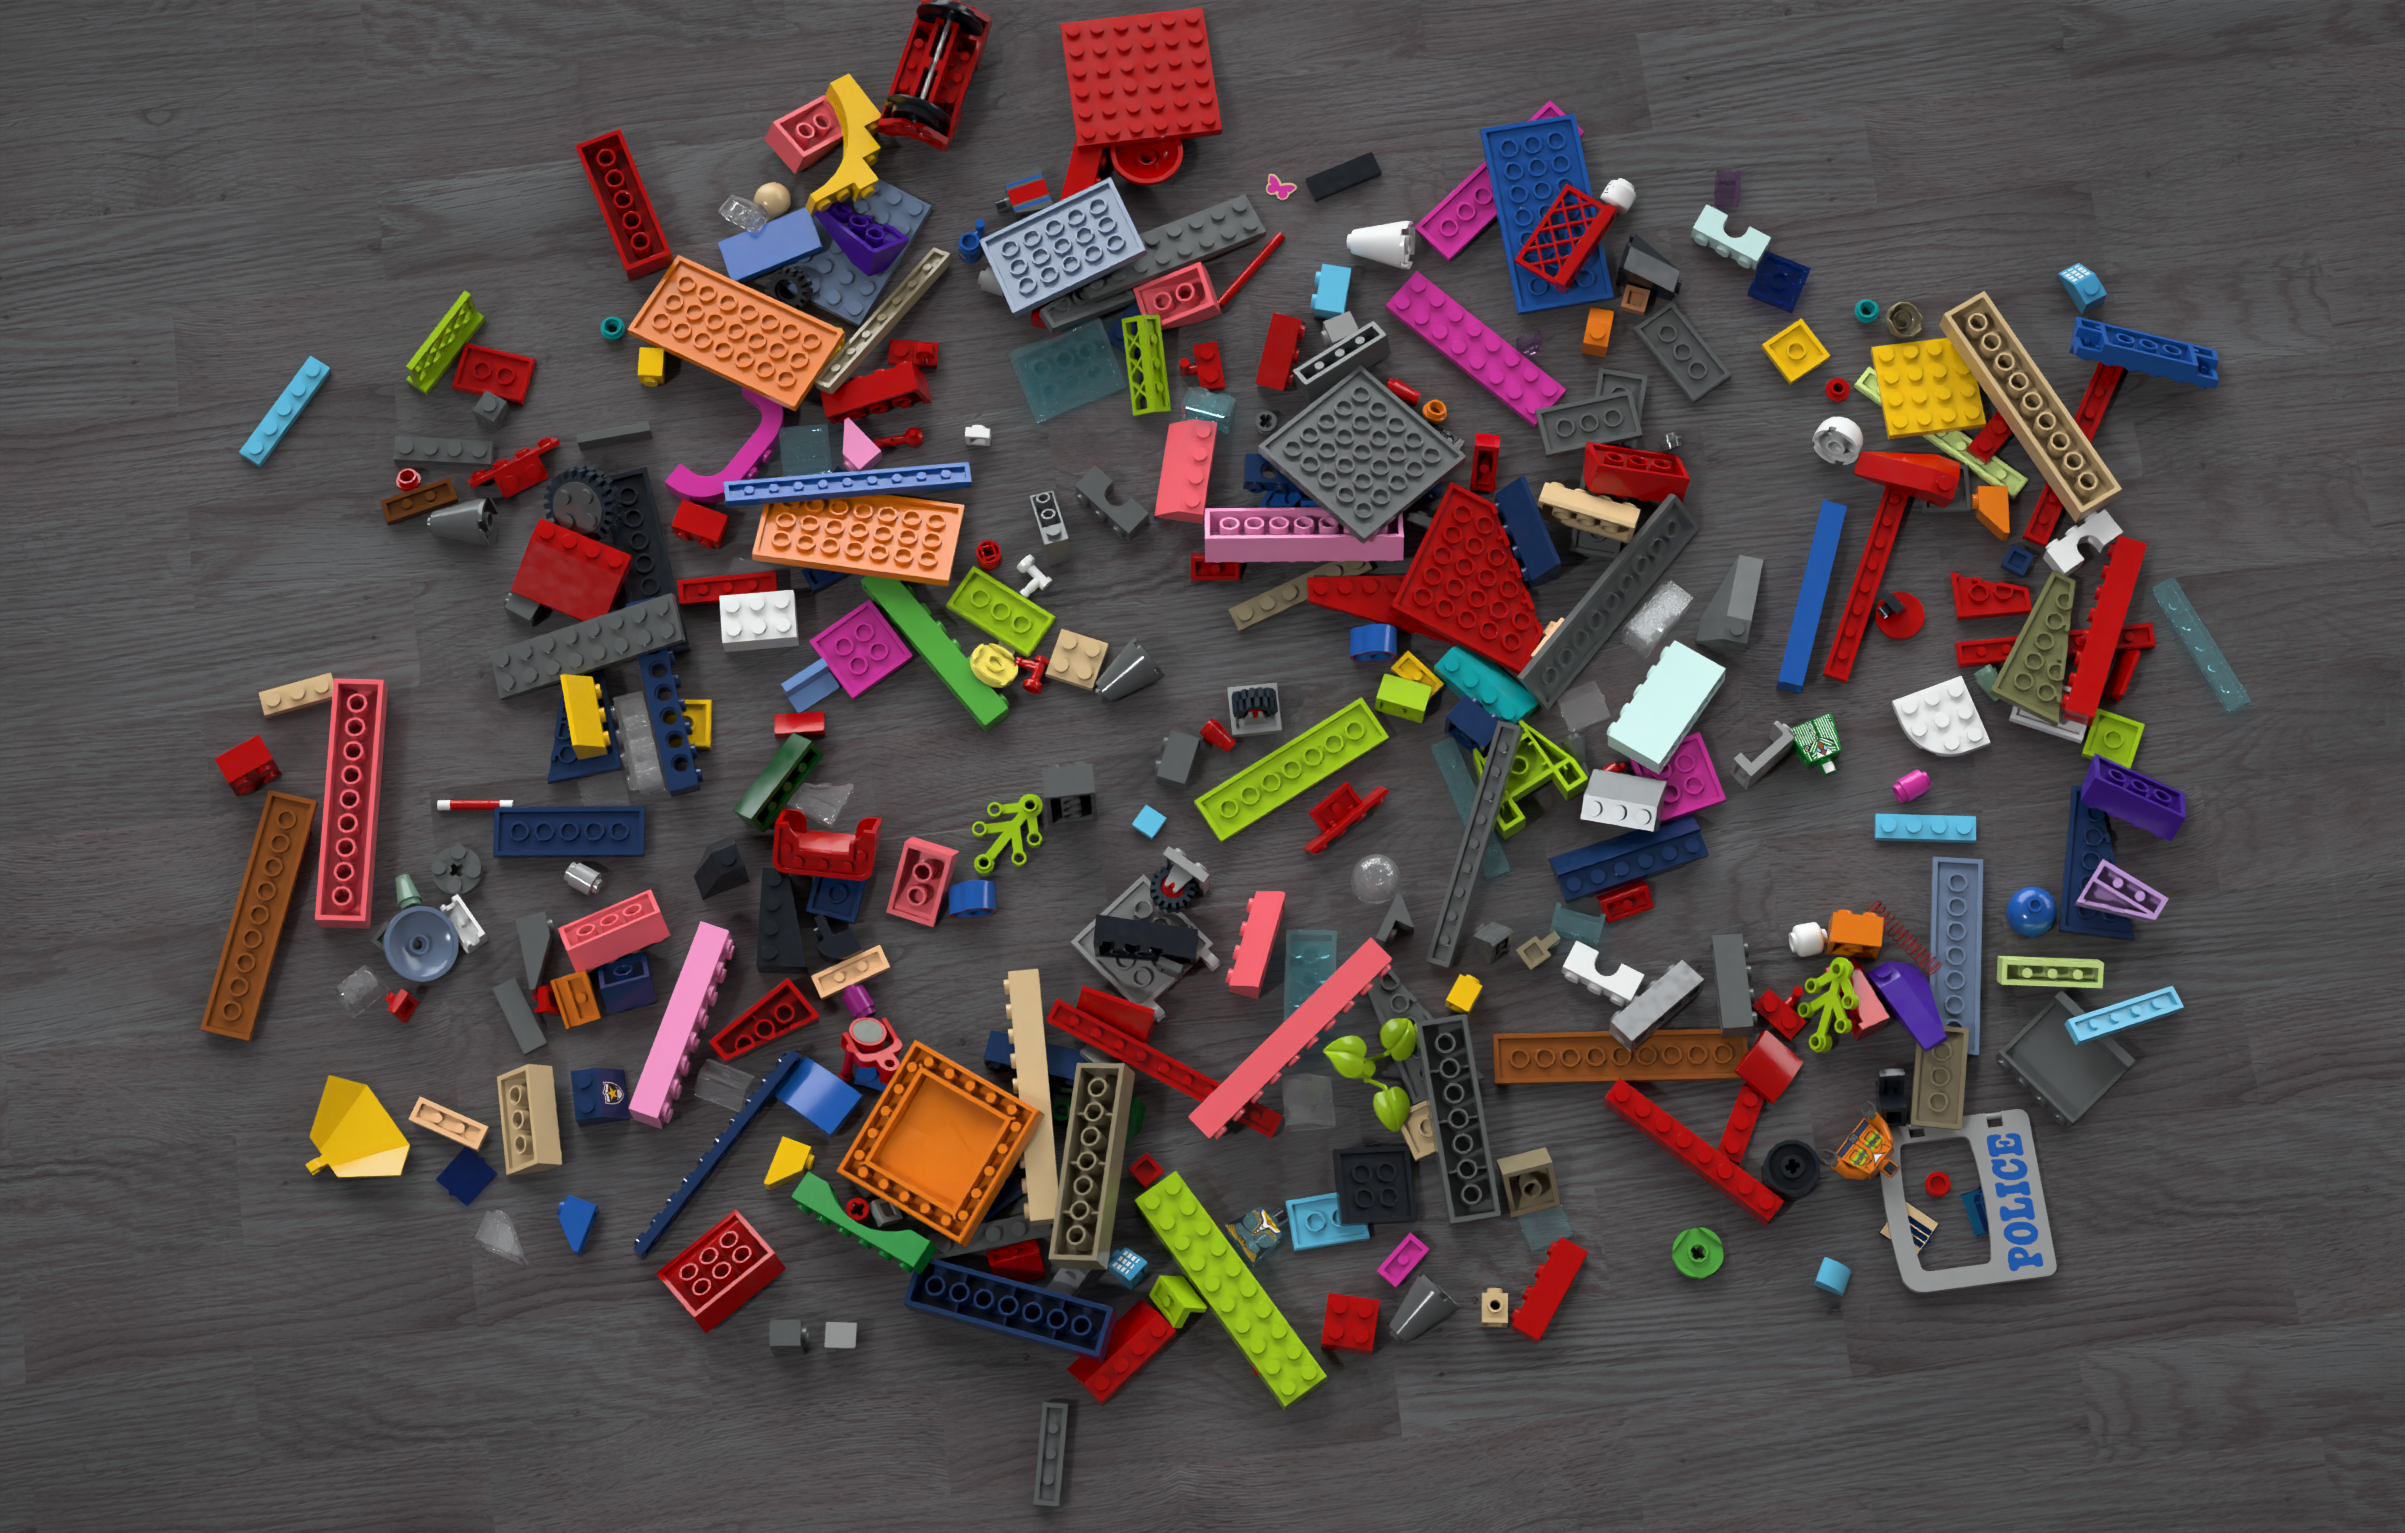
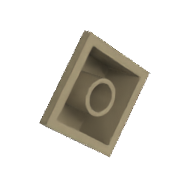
M1546 1147L1497 1159L1500 1180L1511 1218L1561 1205L1553 1163Z

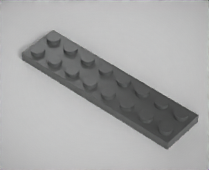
M1244 194L1139 234L1148 255L1081 286L1089 303L1092 304L1266 237V230Z
M1599 368L1595 397L1631 390L1640 423L1648 376ZM1637 439L1612 445L1636 449ZM1583 464L1579 489L1587 491L1592 496H1607L1613 502L1620 504L1628 501V497L1619 498L1613 494L1606 493L1597 495L1589 491L1584 480ZM1573 528L1569 554L1614 561L1619 555L1621 541Z
M670 593L489 653L499 697L504 701L561 682L560 675L581 676L686 642L675 595Z

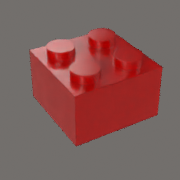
M259 734L214 758L237 797L251 794L255 787L262 783L268 784L274 781L277 775L281 773Z
M1328 1293L1321 1349L1372 1356L1380 1300Z

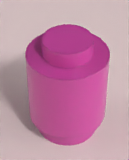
M1916 769L1897 780L1896 784L1892 786V790L1900 803H1909L1929 792L1931 781L1924 771L1920 772Z

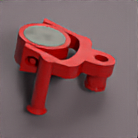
M869 1017L858 1018L851 1023L849 1032L842 1034L840 1047L845 1051L842 1071L838 1075L841 1080L850 1081L853 1079L852 1068L855 1062L860 1068L875 1066L880 1073L879 1081L883 1084H889L890 1079H892L900 1065L897 1057L901 1054L903 1045L886 1017L882 1018L881 1022ZM887 1040L891 1046L884 1049L885 1041Z

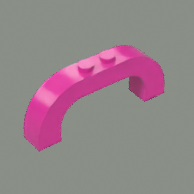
M742 388L743 398L757 407L762 414L759 428L723 471L713 476H700L679 464L665 481L667 490L681 500L683 499L698 505H710L725 501L723 482L755 479L759 472L758 468L763 462L767 463L772 458L773 450L778 445L784 430L785 417L783 406L746 388Z

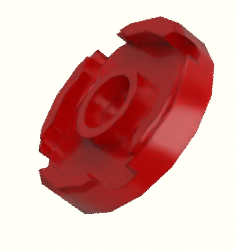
M1892 592L1907 610L1901 616L1893 611L1885 619L1877 612L1879 607L1885 603L1881 599L1876 607L1874 616L1876 626L1889 639L1897 641L1908 640L1914 637L1922 628L1925 618L1924 609L1920 601L1910 593Z

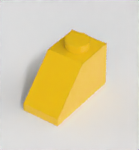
M783 1136L764 1181L765 1188L772 1190L804 1176L806 1169H811L815 1156L812 1155L813 1150L811 1146Z

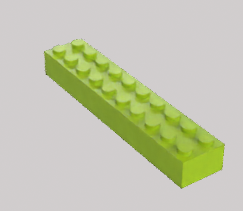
M1177 1171L1134 1200L1136 1209L1242 1354L1257 1371L1261 1380L1284 1411L1327 1382V1376Z

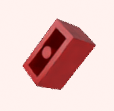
M682 499L671 527L675 536L683 541L691 539L698 542V545L711 550L713 547L719 550L729 528L730 521L728 515Z

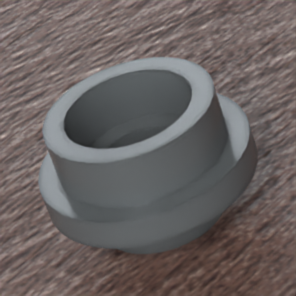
M1676 432L1661 436L1663 441L1658 442L1659 446H1662L1663 451H1667L1682 445L1680 440L1682 435L1677 436Z

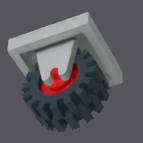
M1277 683L1227 687L1232 738L1282 733Z
M1168 846L1163 853V867H1161V871L1157 870L1154 873V878L1152 877L1150 885V896L1153 899L1154 905H1158L1159 910L1164 911L1165 909L1167 913L1171 914L1172 911L1179 913L1180 909L1186 910L1188 905L1193 902L1195 891L1204 896L1209 890L1210 875L1208 870L1200 863L1196 862L1194 864L1187 859L1188 856L1178 848L1174 850Z

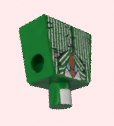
M1831 713L1791 728L1795 737L1792 749L1806 769L1819 766L1824 777L1837 772L1833 760L1840 756L1841 746Z

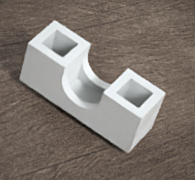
M2105 509L2100 513L2095 511L2084 520L2086 523L2080 527L2075 525L2065 533L2066 537L2060 541L2055 539L2045 547L2047 550L2043 559L2052 570L2069 576L2079 569L2084 561V558L2077 549L2079 544H2092L2101 553L2110 547L2111 543H2116L2118 535L2121 536L2123 531Z
M1576 940L1562 968L1561 973L1565 974L1564 977L1573 983L1581 982L1587 985V989L1594 994L1600 995L1602 993L1610 997V1001L1618 1006H1628L1630 1000L1636 995L1643 981L1644 974L1621 964L1614 975L1603 976L1596 971L1594 966L1599 952Z

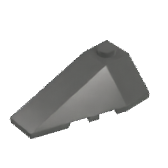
M1744 555L1738 556L1700 619L1695 643L1742 653L1745 652L1763 559Z

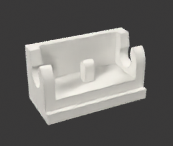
M456 894L451 899L452 903L448 906L443 904L440 910L453 923L457 931L459 943L466 953L469 954L489 940L462 899Z

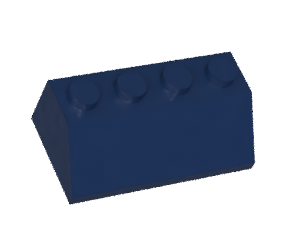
M1524 475L1498 491L1494 504L1498 511V517L1501 516L1504 523L1501 526L1504 527L1507 537L1512 542L1513 546L1510 548L1513 557L1519 560L1522 566L1520 568L1523 576L1522 579L1524 582H1528L1532 589L1557 580L1559 578L1561 562Z

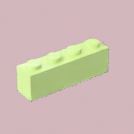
M1998 956L1997 982L2001 985L2103 988L2104 963L2099 959Z

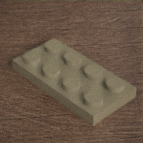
M1943 1026L1947 1040L1928 1052H1925L1916 1042L1910 1126L1961 1131L1969 1028Z

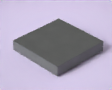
M1968 464L1960 465V478L1953 500L1946 508H1942L1920 500L1922 516L1971 514Z

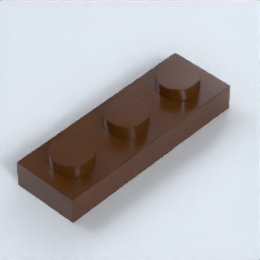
M450 477L380 500L388 526L459 502Z

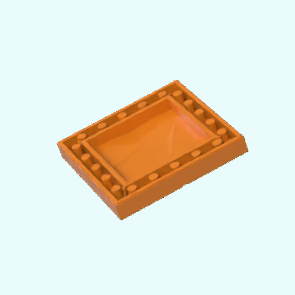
M914 1040L836 1172L966 1248L1045 1114L919 1041Z

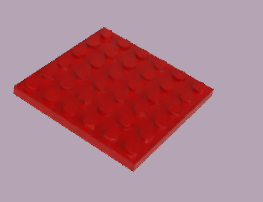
M1202 7L1060 23L1078 151L1222 135Z

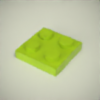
M2097 708L2081 756L2092 759L2096 753L2130 769L2145 724Z

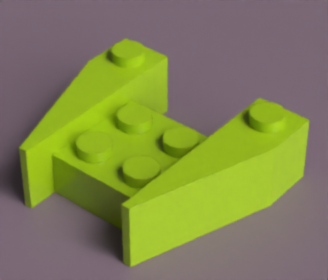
M1522 720L1518 721V726L1524 728L1495 823V828L1504 841L1525 828V816L1515 804L1519 799L1550 780L1554 782L1566 801L1586 790L1588 786V777L1576 760ZM1477 748L1473 749V761L1480 782L1487 757L1483 758Z

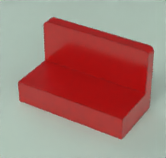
M1036 1239L986 1252L992 1275L1021 1283L1045 1277Z

